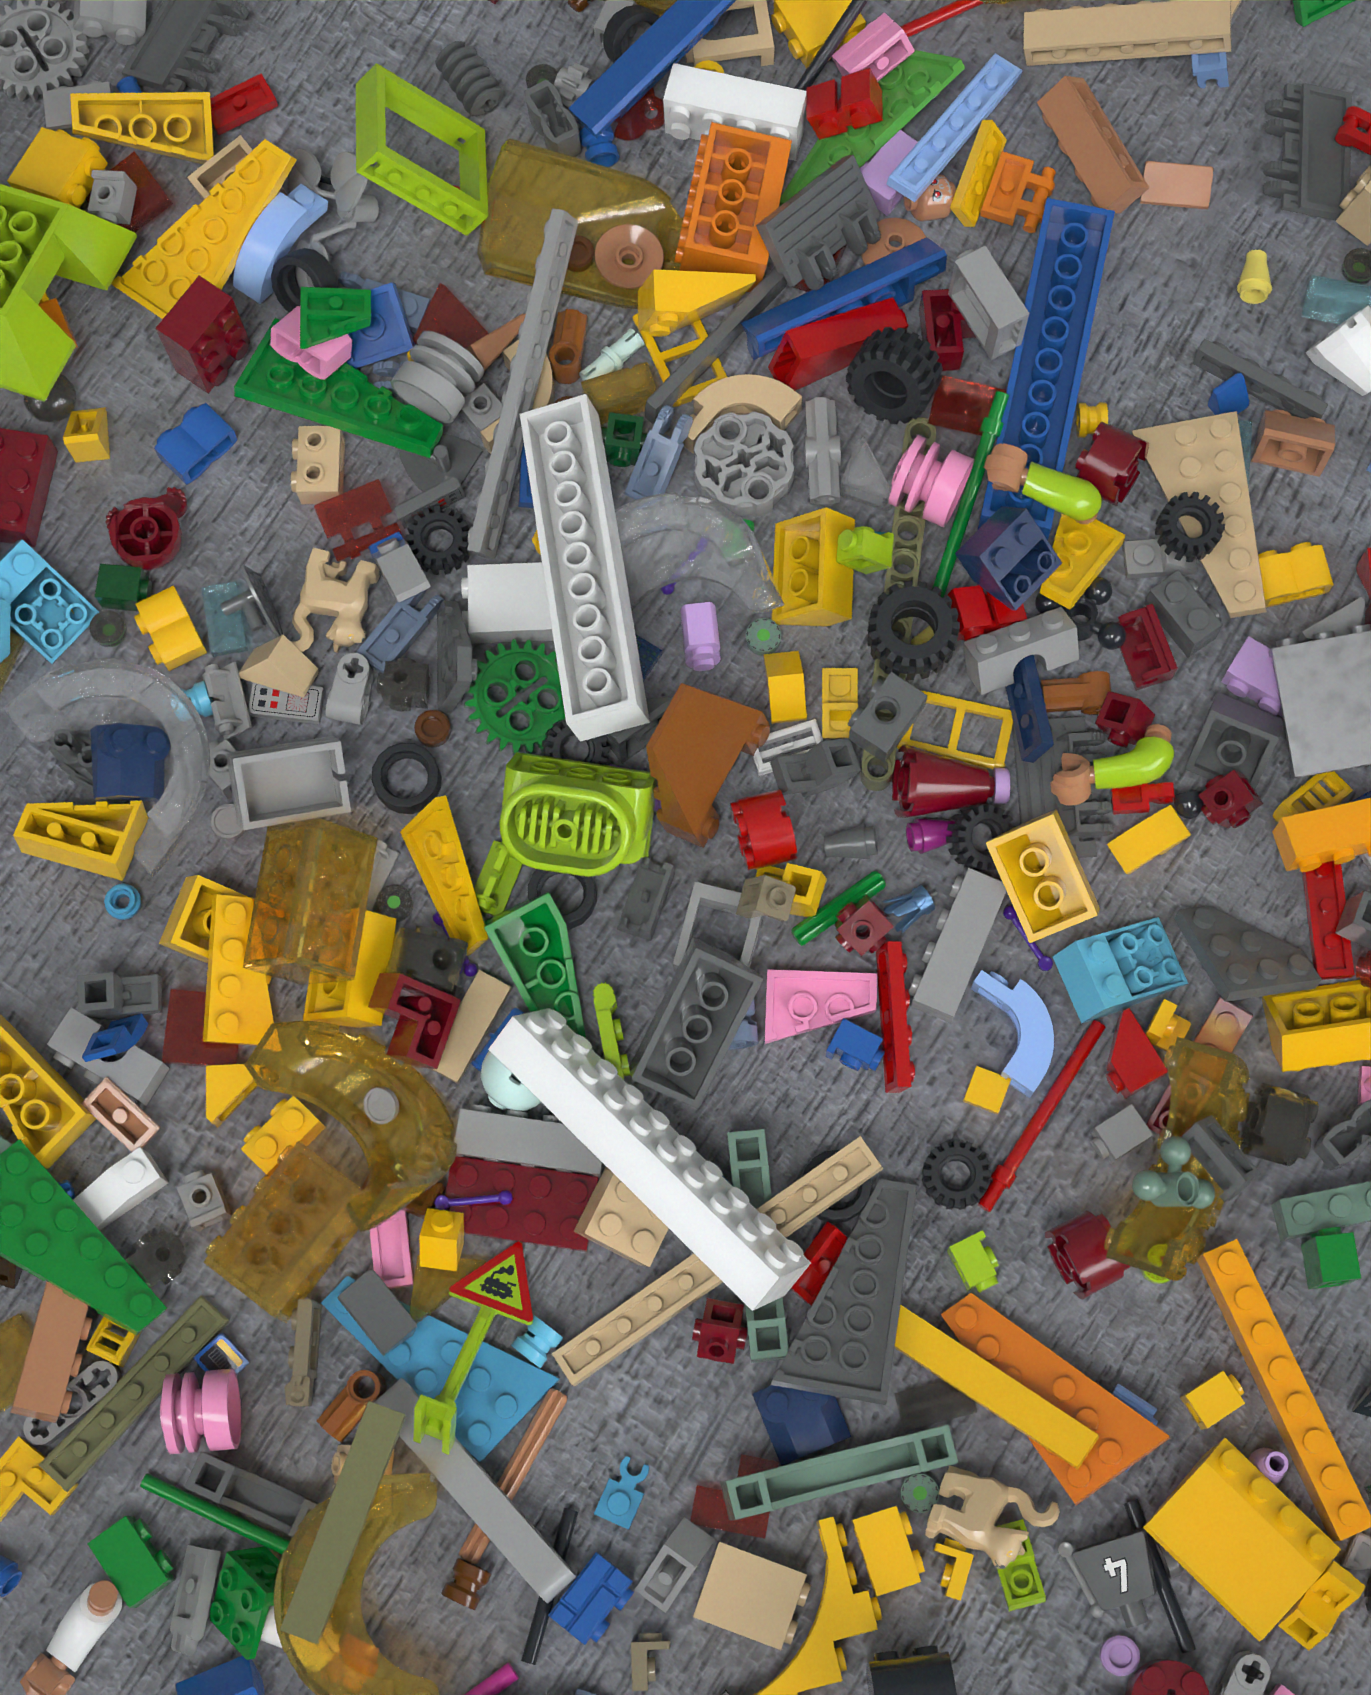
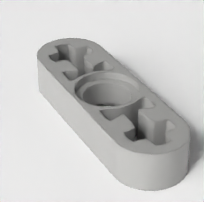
M97 1361L83 1370L67 1384L66 1388L68 1391L80 1394L83 1400L81 1409L75 1414L60 1413L59 1416L66 1420L63 1425L59 1420L56 1423L52 1422L47 1427L49 1432L47 1437L41 1434L35 1435L34 1432L38 1429L36 1424L38 1419L27 1417L23 1426L24 1435L27 1440L36 1445L46 1446L54 1443L81 1421L122 1378L118 1367L110 1362ZM98 1370L103 1372L110 1371L111 1375L107 1378L110 1384L108 1387L98 1385L90 1392L96 1395V1397L91 1400L90 1394L80 1387V1384L84 1381L85 1386L90 1387L98 1380L96 1375Z

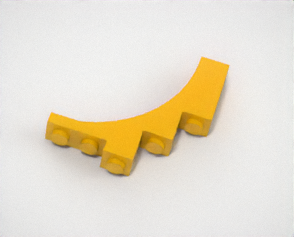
M834 1517L816 1521L826 1562L822 1596L815 1620L794 1658L777 1677L754 1695H798V1692L843 1681L841 1672L847 1671V1666L842 1648H835L833 1641L878 1630L876 1621L882 1620L877 1597L870 1598L868 1590L853 1594L851 1586L857 1585L856 1574L852 1562L845 1563L842 1547L848 1546L842 1523L835 1524Z

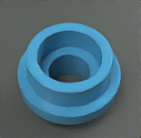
M117 884L107 892L104 900L105 908L112 917L126 920L138 913L141 907V896L133 886ZM123 897H128L130 900L128 906L119 908V900Z

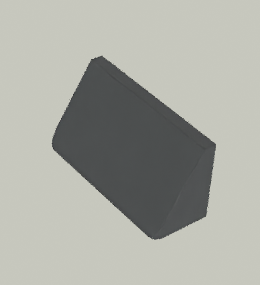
M373 1269L365 1272L337 1297L383 1356L412 1337L417 1328V1323Z

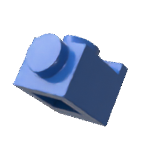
M843 1018L826 1050L825 1057L832 1060L834 1055L837 1054L841 1056L839 1061L843 1065L855 1071H859L860 1067L867 1071L869 1068L876 1071L885 1054V1051L880 1049L883 1038Z

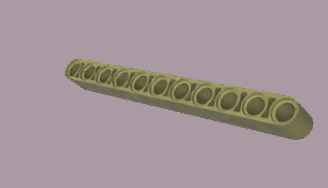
M924 417L910 420L905 428L902 455L913 443L914 440L911 437L921 434L928 439L923 455L926 456L930 447L936 441V427L932 421ZM905 494L899 506L894 509L892 567L886 571L884 593L887 595L889 594V588L895 584L898 585L899 589H902L906 581H912V586L917 587L925 528V519L922 518L925 502L919 500L920 505L909 513L905 511V505L903 504V501L907 500L908 494ZM908 531L913 533L916 538L911 541H905L899 537V534ZM899 564H905L912 571L908 574H900L895 571L894 567ZM913 617L902 618L892 626V630L899 631L903 635L900 641L906 644H910ZM879 659L875 660L872 687L878 679L885 681L888 677V674H885L879 667ZM900 673L899 677L905 680L906 674ZM886 709L875 713L876 717L884 722L894 719L893 713ZM897 746L885 763L863 749L860 777L861 782L868 790L882 791L890 785L893 777ZM873 765H880L887 773L882 777L876 778L871 776L867 769Z

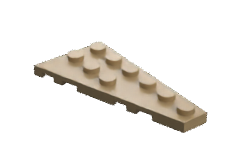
M1237 411L1132 430L1134 436L1149 442L1146 461L1159 482L1168 502L1175 495L1178 498L1183 492H1187L1188 497L1193 492H1199L1198 499L1202 500L1207 495L1211 498L1208 502L1210 506L1215 502L1220 506L1216 513L1223 512L1224 520L1221 522V524H1225V530L1221 534L1223 536L1209 555L1206 554L1200 562L1203 564L1230 618L1267 612ZM1187 515L1178 519L1186 536L1197 538L1202 535V525L1197 519Z

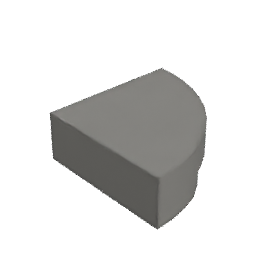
M1361 1532L1353 1535L1340 1566L1349 1570L1371 1569V1537Z

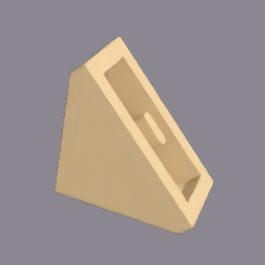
M281 635L253 649L239 671V676L241 679L304 698L319 672L318 668L284 635Z

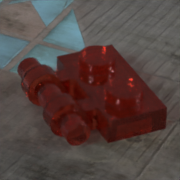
M379 479L314 505L327 539L340 534L345 544L332 549L337 562L348 557L355 559L361 556L360 552L369 549L370 545L396 532L401 533L397 522L386 527L381 522L380 518L391 514L392 509ZM370 522L374 532L354 539L351 530Z

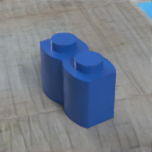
M207 403L189 409L183 416V422L173 430L168 429L158 437L157 445L154 447L158 458L186 485L197 479L212 462L224 455L237 441L234 430Z

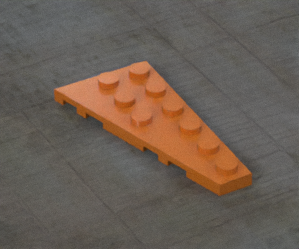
M968 1294L941 1314L964 1347L1099 1435L1098 1440L1078 1470L1028 1437L1075 1505H1078L1170 1439V1436L974 1294Z

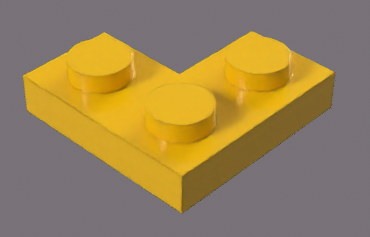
M19 1436L0 1458V1522L24 1493L48 1514L55 1515L79 1485L76 1483L66 1492L39 1466L46 1457L23 1437Z

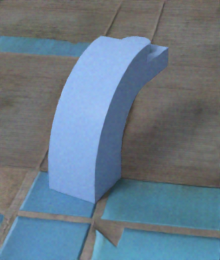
M303 184L297 186L287 196L280 192L259 215L241 247L235 265L233 287L259 304L274 292L271 281L273 266L280 258L289 253L297 238L327 211L328 201Z
M981 970L974 980L971 990L1004 1011L1014 1023L1017 1032L1015 1054L1002 1071L1001 1076L1005 1079L1010 1078L1009 1085L1031 1098L1044 1078L1053 1055L1054 1032L1050 1015L1039 995L1022 979L1011 990L1007 987L1009 983L1002 976L992 971L987 974Z

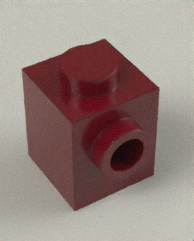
M1108 691L1095 724L1108 735L1107 740L1110 743L1127 748L1129 744L1136 745L1140 739L1145 737L1146 729L1152 724L1155 714L1138 698Z

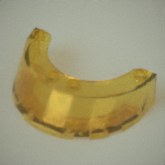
M317 1021L272 1023L245 1063V1067L260 1088L293 1095L315 1104L336 1118L356 1139L367 1160L369 1177L364 1190L353 1196L348 1202L347 1212L360 1232L380 1226L446 1175L457 1153V1143L453 1142L451 1135L455 1127L445 1104L437 1092L415 1068L405 1062L403 1065H400L383 1053L386 1046L361 1033L357 1038L339 1032V1026L335 1024ZM376 1087L389 1088L395 1093L399 1102L398 1115L394 1120L386 1124L374 1123L368 1118L364 1110L366 1094Z
M1177 1037L1175 1046L1170 1045L1164 1060V1066L1168 1068L1171 1101L1167 1128H1164L1160 1133L1157 1149L1160 1150L1162 1143L1167 1138L1172 1136L1182 1137L1196 1122L1211 1115L1241 1149L1243 1138L1238 1137L1240 1130L1237 1129L1239 1122H1244L1247 1118L1250 1093L1245 1092L1243 1088V1083L1247 1084L1249 1080V1071L1246 1063L1236 1054ZM1192 1153L1189 1160L1182 1165L1181 1172H1191L1196 1178L1205 1179L1213 1185L1215 1198L1212 1204L1203 1209H1197L1192 1206L1158 1207L1151 1201L1140 1199L1133 1212L1121 1221L1116 1228L1112 1227L1109 1230L1105 1240V1250H1108L1106 1258L1172 1281L1181 1280L1186 1276L1187 1268L1184 1266L1186 1263L1195 1265L1206 1246V1238L1203 1237L1205 1229L1209 1230L1210 1226L1215 1227L1224 1205L1223 1200L1219 1197L1224 1191ZM1159 1154L1156 1165L1152 1164L1149 1170L1156 1173L1168 1172V1164L1163 1161L1161 1154Z
M431 1473L383 1476L319 1645L280 1630L330 1502V1496L310 1511L298 1525L299 1528L282 1554L277 1570L273 1601L274 1618L284 1653L287 1654L290 1663L298 1673V1677L316 1695H440L439 1688L435 1682L428 1678L408 1673L392 1664L383 1656L367 1631L361 1603L366 1571L382 1544L398 1530L418 1520L426 1519L434 1512L437 1505V1478Z

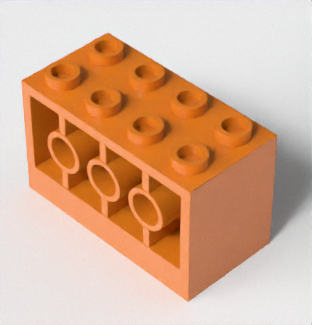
M711 122L709 134H701L674 260L675 263L681 264L679 271L756 274V281L747 292H751L763 280L769 252L756 225L779 208L792 140Z

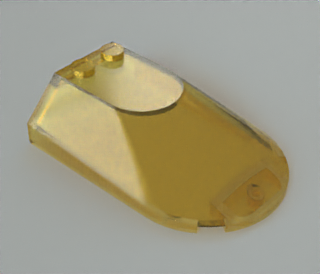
M507 139L501 146L487 185L489 216L481 223L477 251L485 275L533 286L536 275V259L542 251L545 239L544 227L550 219L552 208L565 210L579 221L575 235L586 237L594 247V260L587 270L582 272L566 270L561 290L562 294L619 308L638 309L639 288L625 289L612 285L602 277L595 263V249L599 239L606 231L619 225L632 224L649 230L659 240L663 249V265L661 270H680L681 264L675 263L674 260L684 217L680 218L675 208L669 202L671 198L661 188L641 177L514 139ZM631 259L622 261L626 265L634 264V261Z

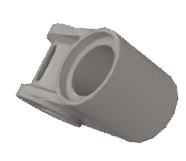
M349 653L340 659L333 686L327 699L326 718L358 725L364 724L368 712L374 673L363 655ZM357 667H360L362 673H356L355 677L351 678L349 673L356 672Z
M1251 1651L1237 1652L1230 1659L1221 1683L1217 1686L1213 1695H1263L1271 1674L1267 1661ZM1244 1664H1252L1257 1669L1254 1677L1251 1675L1246 1677V1674L1241 1671Z

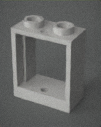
M986 246L975 251L973 249L964 251L954 261L948 294L989 358L993 360L1022 344L1029 312Z
M699 882L694 883L673 961L674 972L677 971L689 947L699 906L736 914L741 897L740 892ZM763 916L751 918L740 959V962L749 968Z

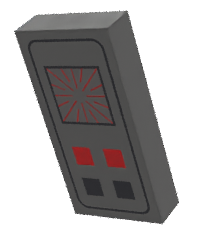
M452 476L395 506L394 510L404 529H406L409 524H414L413 518L416 514L420 517L424 516L422 510L428 508L429 513L435 512L434 506H440L442 510L466 497L457 477Z

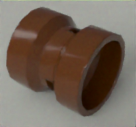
M457 1558L452 1568L455 1580L454 1582H447L441 1594L465 1607L476 1610L480 1601L477 1590H481L482 1586L488 1584L492 1573L461 1558Z

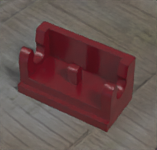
M1153 604L1119 616L1117 623L1121 624L1126 631V640L1119 649L1135 690L1137 691L1173 679L1178 667Z

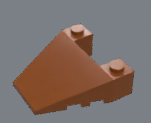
M684 683L680 684L646 745L650 774L658 782V787H655L653 790L654 798L661 801V809L657 810V818L667 833L702 848L705 847L708 839H712L719 828L720 816L712 806V803L739 753L742 751L754 756L759 746L762 747L769 737L770 724L762 711L726 696L707 692Z

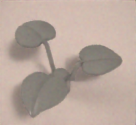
M297 149L293 154L297 161L288 176L289 193L300 184H303L322 197L336 200L337 213L346 222L312 235L310 242L301 240L296 250L302 248L312 249L328 260L325 247L318 241L348 228L355 229L356 222H374L379 211L378 201L374 195L362 194L368 179L356 172V154L344 151L336 156L331 170V184L335 189L333 193L322 190L317 186L321 178V167L314 154L308 150ZM295 266L294 274L299 288L314 287L307 273Z

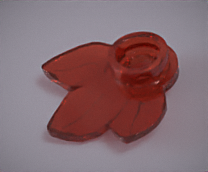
M653 87L622 118L618 117L614 121L618 123L614 132L615 138L624 141L636 140L647 130H656L665 124L664 103L662 99L655 96ZM650 110L657 111L656 117L652 119L647 118L646 113Z

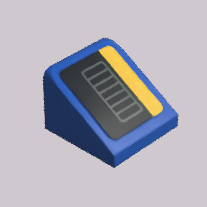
M224 1333L219 1334L193 1358L205 1372L234 1369L237 1375L250 1364L242 1352Z

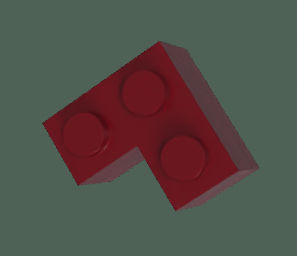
M949 289L923 290L919 306L922 341L927 340L931 344L930 350L937 352L939 355L937 362L942 363V371L960 370L964 354L963 338H976V336L949 296Z
M380 973L368 1008L398 1020L386 1055L417 1068L438 1069L461 999L400 973Z

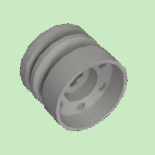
M424 331L417 339L418 345L413 346L410 350V356L413 361H404L390 381L391 386L408 404L413 405L437 421L450 424L455 420L465 404V399L461 393L469 394L474 390V382L481 379L484 369L469 351L455 341L433 331Z

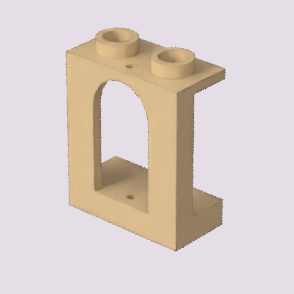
M736 0L727 10L751 7L755 34L719 40H706L702 38L685 55L686 63H693V67H695L697 63L706 60L715 62L759 55L761 66L774 65V42L767 1Z

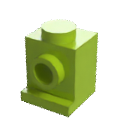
M864 526L855 527L853 531L846 529L838 535L836 562L864 574L891 568L894 534L887 532L879 535L874 533V529Z
M983 1230L947 1249V1253L966 1290L969 1291L976 1287L979 1293L999 1283L994 1269L999 1266L992 1249L989 1246L983 1248L981 1244L986 1238Z

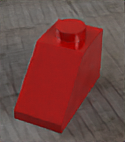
M1130 1008L1123 1011L1118 1018L1106 1066L1109 1072L1106 1074L1108 1083L1116 1094L1121 1092L1125 1099L1162 1079L1168 1073L1167 1068Z

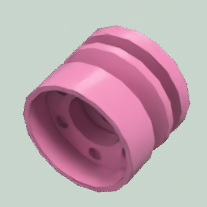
M917 435L911 446L903 453L891 482L892 488L888 504L898 507L905 494H908L905 511L911 513L919 500L925 502L922 518L945 527L962 495L975 459L951 450L943 463L939 462L937 459L940 444L934 442L925 456L923 452L927 439Z
M234 1369L206 1371L202 1389L199 1388L194 1372L185 1373L183 1380L179 1373L166 1374L160 1402V1420L166 1447L170 1454L183 1453L185 1445L189 1453L198 1452L202 1434L205 1436L210 1451L238 1448L241 1436V1399L237 1375Z

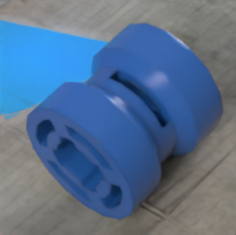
M611 125L598 138H595L585 127L580 131L581 144L587 149L585 159L589 168L595 170L605 169L619 161L618 148L612 143L614 133Z

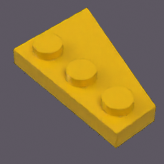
M1061 514L1052 548L1062 564L1041 584L1040 594L1070 610L1123 545L1125 534L1097 519L1089 524H1080L1069 516Z

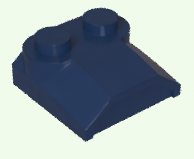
M124 723L96 725L90 729L94 799L108 798L156 802V804L163 803L164 758L170 751V740L167 734L156 726Z
M775 1385L768 1386L752 1394L781 1466L851 1437L835 1396Z

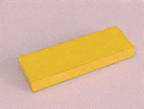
M982 120L950 209L964 227H975L998 160L1007 141L993 120Z

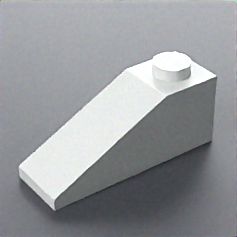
M139 1147L108 1168L73 1201L100 1231L169 1182L150 1153Z

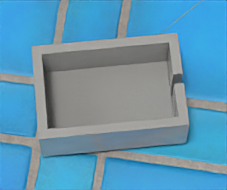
M334 736L226 753L236 820L243 830L351 812L347 781L339 775L345 773L341 741ZM332 770L335 771L337 775H332Z

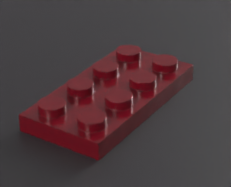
M452 1156L446 1197L453 1199L497 1195L503 1190H508L512 1193L513 1199L507 1205H503L500 1202L450 1206L446 1211L464 1213V1234L588 1252L589 1239L575 1233L574 1230L599 1178Z

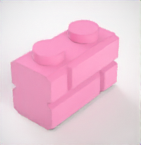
M884 12L876 20L870 22L865 29L849 42L843 44L831 57L842 76L870 68L878 82L913 54L915 50L904 30Z

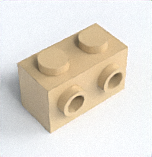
M299 426L298 439H293L292 441L293 459L297 460V471L291 472L292 492L297 493L301 504H343L345 438L342 430L330 426Z

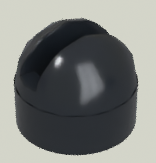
M1201 791L1184 792L1175 795L1174 806L1181 817L1192 819L1200 814L1201 808L1204 805L1199 796L1202 793Z

